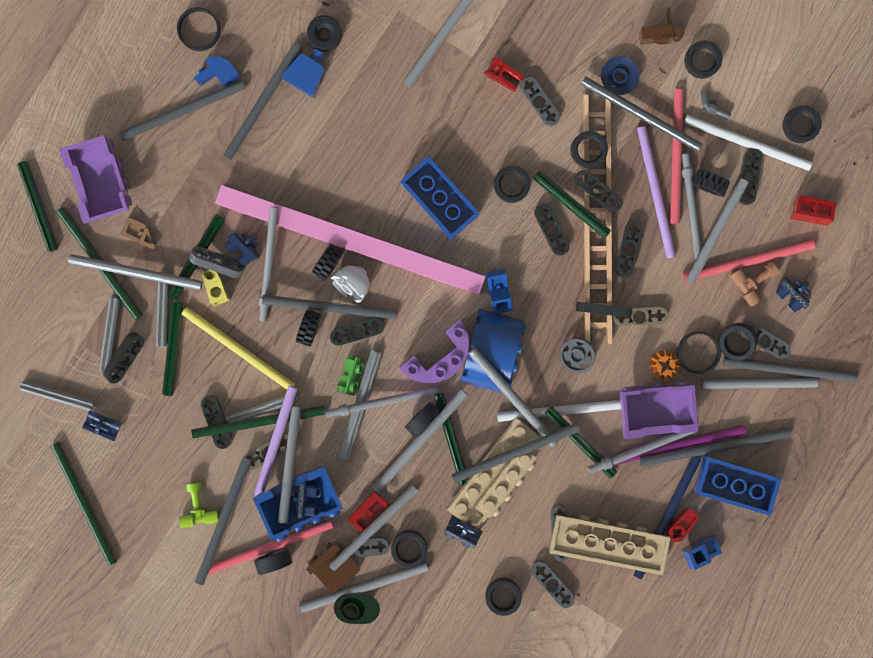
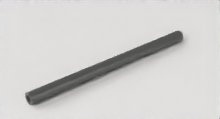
M790 428L641 457L639 458L640 465L645 467L791 437Z

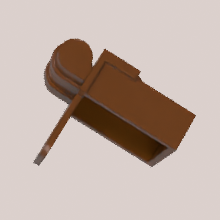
M670 7L666 10L667 25L641 28L639 32L640 45L654 43L664 45L671 44L672 41L678 42L682 39L684 30L681 27H673Z

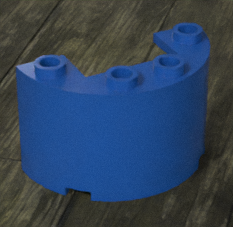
M479 309L469 349L475 346L511 387L512 380H510L511 373H516L518 362H515L516 354L520 355L523 343L519 342L521 335L524 336L526 324H523L522 319ZM468 354L460 383L503 393Z
M324 466L293 477L291 496H295V489H299L300 483L314 482L313 485L321 487L320 497H312V504L319 505V514L316 516L297 518L298 509L294 508V501H290L288 522L279 523L278 516L282 483L268 489L267 492H262L253 497L271 541L276 539L279 542L287 538V534L291 530L295 529V532L304 529L306 523L311 521L313 524L323 520L324 515L325 517L329 515L332 518L341 513L340 510L343 507Z

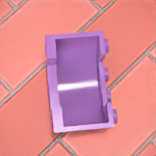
M105 135L59 149L64 166L70 169L81 203L77 206L83 224L127 211L132 206V200L127 190L130 187L127 176L124 177L122 169H124L122 159L117 158L112 139H108Z
M458 320L445 331L456 347L426 370L414 355L401 365L399 369L411 379L424 383H436L453 376L463 365L469 348L468 334L462 321Z
M687 381L676 382V386H662V383H651L650 387L644 388V384L622 387V391H620V404L624 439L641 438L644 435L698 432L695 385H688Z

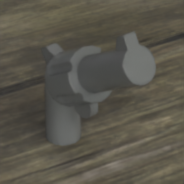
M708 91L701 92L702 112L712 115L716 114L725 118V122H728L731 113L718 107L715 100L709 101Z

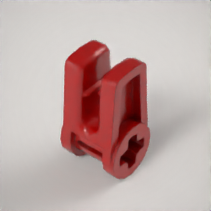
M494 57L492 59L493 63L488 70H485L484 74L491 80L515 92L517 86L503 77L502 74L506 73L518 82H521L524 76L509 67L504 61Z
M685 508L669 524L666 536H669L674 542H681L697 522L699 516L693 510ZM673 529L678 530V536L674 535Z

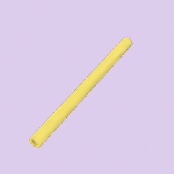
M189 307L183 310V316L285 389H288V386L295 387V383Z

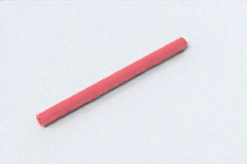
M675 89L673 127L683 132L684 90ZM674 138L672 146L670 224H680L682 143Z
M812 239L704 267L697 279L815 249V243ZM690 271L683 273V279L685 282H687L686 278Z
M330 519L289 534L287 538L279 542L273 540L214 562L210 567L208 575L333 529V523Z

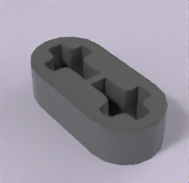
M371 537L363 544V546H370V548L364 549L363 553L360 552V549H357L354 553L359 557L384 555L389 549V542L384 537ZM382 541V544H386V547H383V551H379V548H372V545H378V542Z

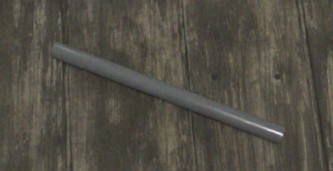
M296 42L293 43L223 154L229 160H232L282 81V74L294 62L301 51L302 46Z
M585 76L581 83L584 87L698 152L701 148V142Z
M241 80L125 129L119 132L120 137L124 141L240 92L246 89L245 84Z
M263 295L262 304L393 320H396L397 310L272 295Z
M728 357L723 358V366L854 383L858 380V374L748 359L735 361Z
M576 422L452 474L453 480L457 483L580 432L579 426Z
M242 457L195 579V583L199 585H204L237 500L252 460L248 457Z

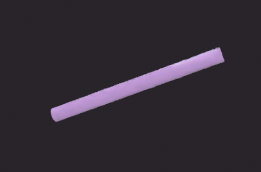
M288 386L253 494L255 496L265 492L298 389L296 387Z

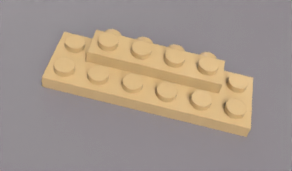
M515 418L483 461L541 436ZM541 448L469 477L446 507L447 511L464 523L467 520L472 521L471 525L479 529L487 518L490 519L492 515L495 517L499 514L502 502L508 501L512 497V489L523 483L525 478L523 475L527 470L531 471L535 467V456Z
M556 514L549 553L663 575L670 543L669 536L650 533L646 527L636 526L635 529L628 528V524L622 522L612 525L609 524V520L598 518V522L590 520L591 517L586 515L572 518Z

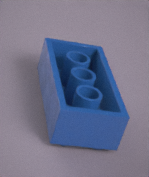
M429 156L400 181L405 190L450 240L454 239L480 215Z
M703 455L693 492L771 516L782 479Z

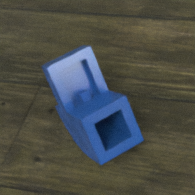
M214 56L205 60L209 67L199 69L194 77L196 82L202 86L217 76L221 84L227 87L239 79L240 75L228 60Z
M505 268L486 272L493 313L499 314L513 311Z
M711 535L697 543H691L682 549L687 564L692 570L711 563V558L722 553L715 535Z

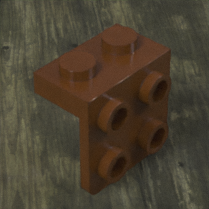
M337 540L333 544L329 542L321 549L323 553L318 557L314 555L307 562L309 565L306 568L310 574L314 573L331 593L338 591L360 571L359 565L351 556L335 571L330 568L328 564L344 549Z

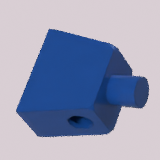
M314 49L310 57L301 53L282 74V79L310 97L315 98L326 70L325 67L319 64L324 54L317 49Z

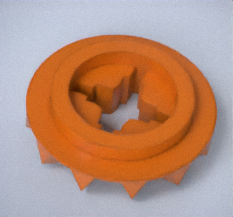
M662 350L652 356L649 366L655 378L668 381L679 374L681 365L679 358L673 352ZM669 359L668 365L672 370L665 369L662 371V366L658 361L666 362Z

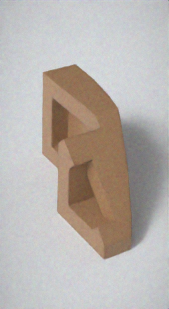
M128 217L120 235L154 249L155 246L147 226Z

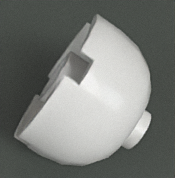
M346 265L337 270L331 277V279H334L332 283L335 288L345 297L348 294L353 297L351 300L353 302H361L369 292L370 282L366 275L367 272L360 266Z

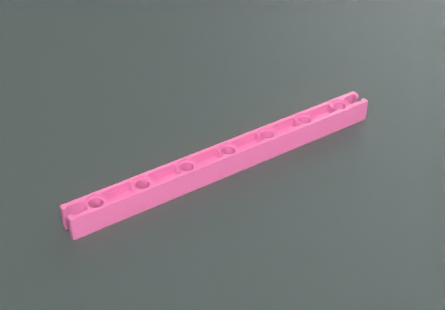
M221 185L215 201L217 205L269 222L270 207H278L276 222L278 226L477 295L480 294L486 277Z

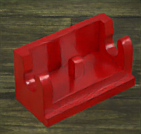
M798 195L793 203L795 208L791 213L790 219L829 226L834 221L836 202Z
M374 491L348 517V521L362 533L390 504L379 493Z

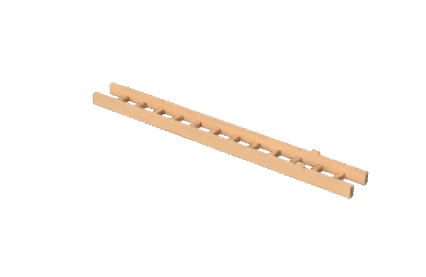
M583 95V132L589 131V118L605 117V131L594 132H598L605 137L608 145L605 169L583 167V170L590 172L592 175H605V185L611 189V102L605 99V112H589V95ZM589 138L583 140V160L589 161V156L600 155L601 150H589ZM584 174L583 182L589 185V182L586 180L587 175ZM593 189V194L604 193L603 189ZM584 192V207L590 213H606V226L611 229L610 234L606 237V246H590V232L595 231L584 222V302L590 303V289H606V303L595 304L612 306L611 212L605 208H589V195ZM607 192L606 199L610 202L609 206L611 207V199L608 198L611 194ZM590 251H606V265H590ZM590 270H606V284H590ZM584 312L585 340L590 342V327H593V329H603V327H606V343L612 344V316L606 315V322L590 323V313Z

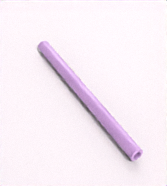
M646 126L638 127V137L666 257H676Z

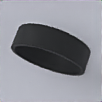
M194 7L188 9L178 20V37L191 50L206 51L212 48L220 37L219 21L211 11L205 8ZM194 12L208 13L216 21V35L212 42L203 47H192L186 44L181 36V25L184 19Z
M692 332L680 341L677 356L684 369L692 373L704 374L712 371L718 365L721 358V349L718 341L712 335L706 332ZM695 334L708 336L713 340L717 348L715 362L704 371L689 369L681 357V349L684 342Z

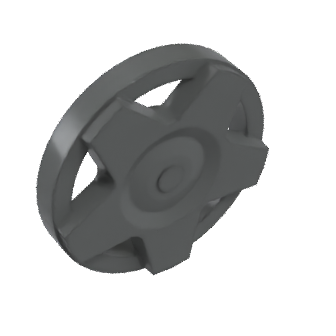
M582 338L567 340L562 345L559 353L562 365L573 373L588 371L594 364L596 357L592 344ZM568 345L569 350L564 351L565 346ZM565 360L571 362V367L565 362ZM582 364L587 366L586 368L580 369Z

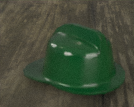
M343 594L335 601L334 613L340 621L347 624H370L379 616L380 605L370 595Z

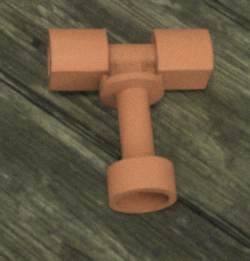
M773 262L765 266L766 270L754 278L750 276L746 278L741 269H737L729 274L734 284L743 291L744 295L742 296L749 307H753L761 301L755 292L757 290L756 285L768 277L774 279L780 275L778 268Z

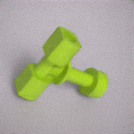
M201 482L186 484L187 492H191L194 510H191L188 515L179 516L180 528L192 527L196 523L205 522V524L218 522V510L206 511L205 508H201L199 490H202Z

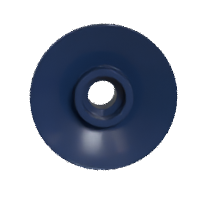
M621 56L614 57L603 66L601 81L607 89L618 95H625L637 86L639 70L631 59ZM621 74L623 79L617 80L616 75Z

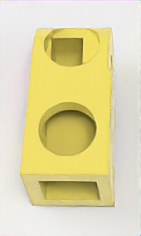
M209 269L201 272L210 303L216 306L230 301L220 273Z

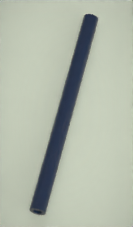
M697 457L691 458L654 534H665L701 459ZM635 570L633 576L642 580L645 572Z

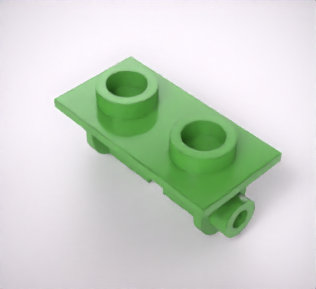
M349 355V358H346L343 371L349 373L348 376L341 374L337 385L339 392L354 396L359 386L360 374L363 373L365 368V359Z

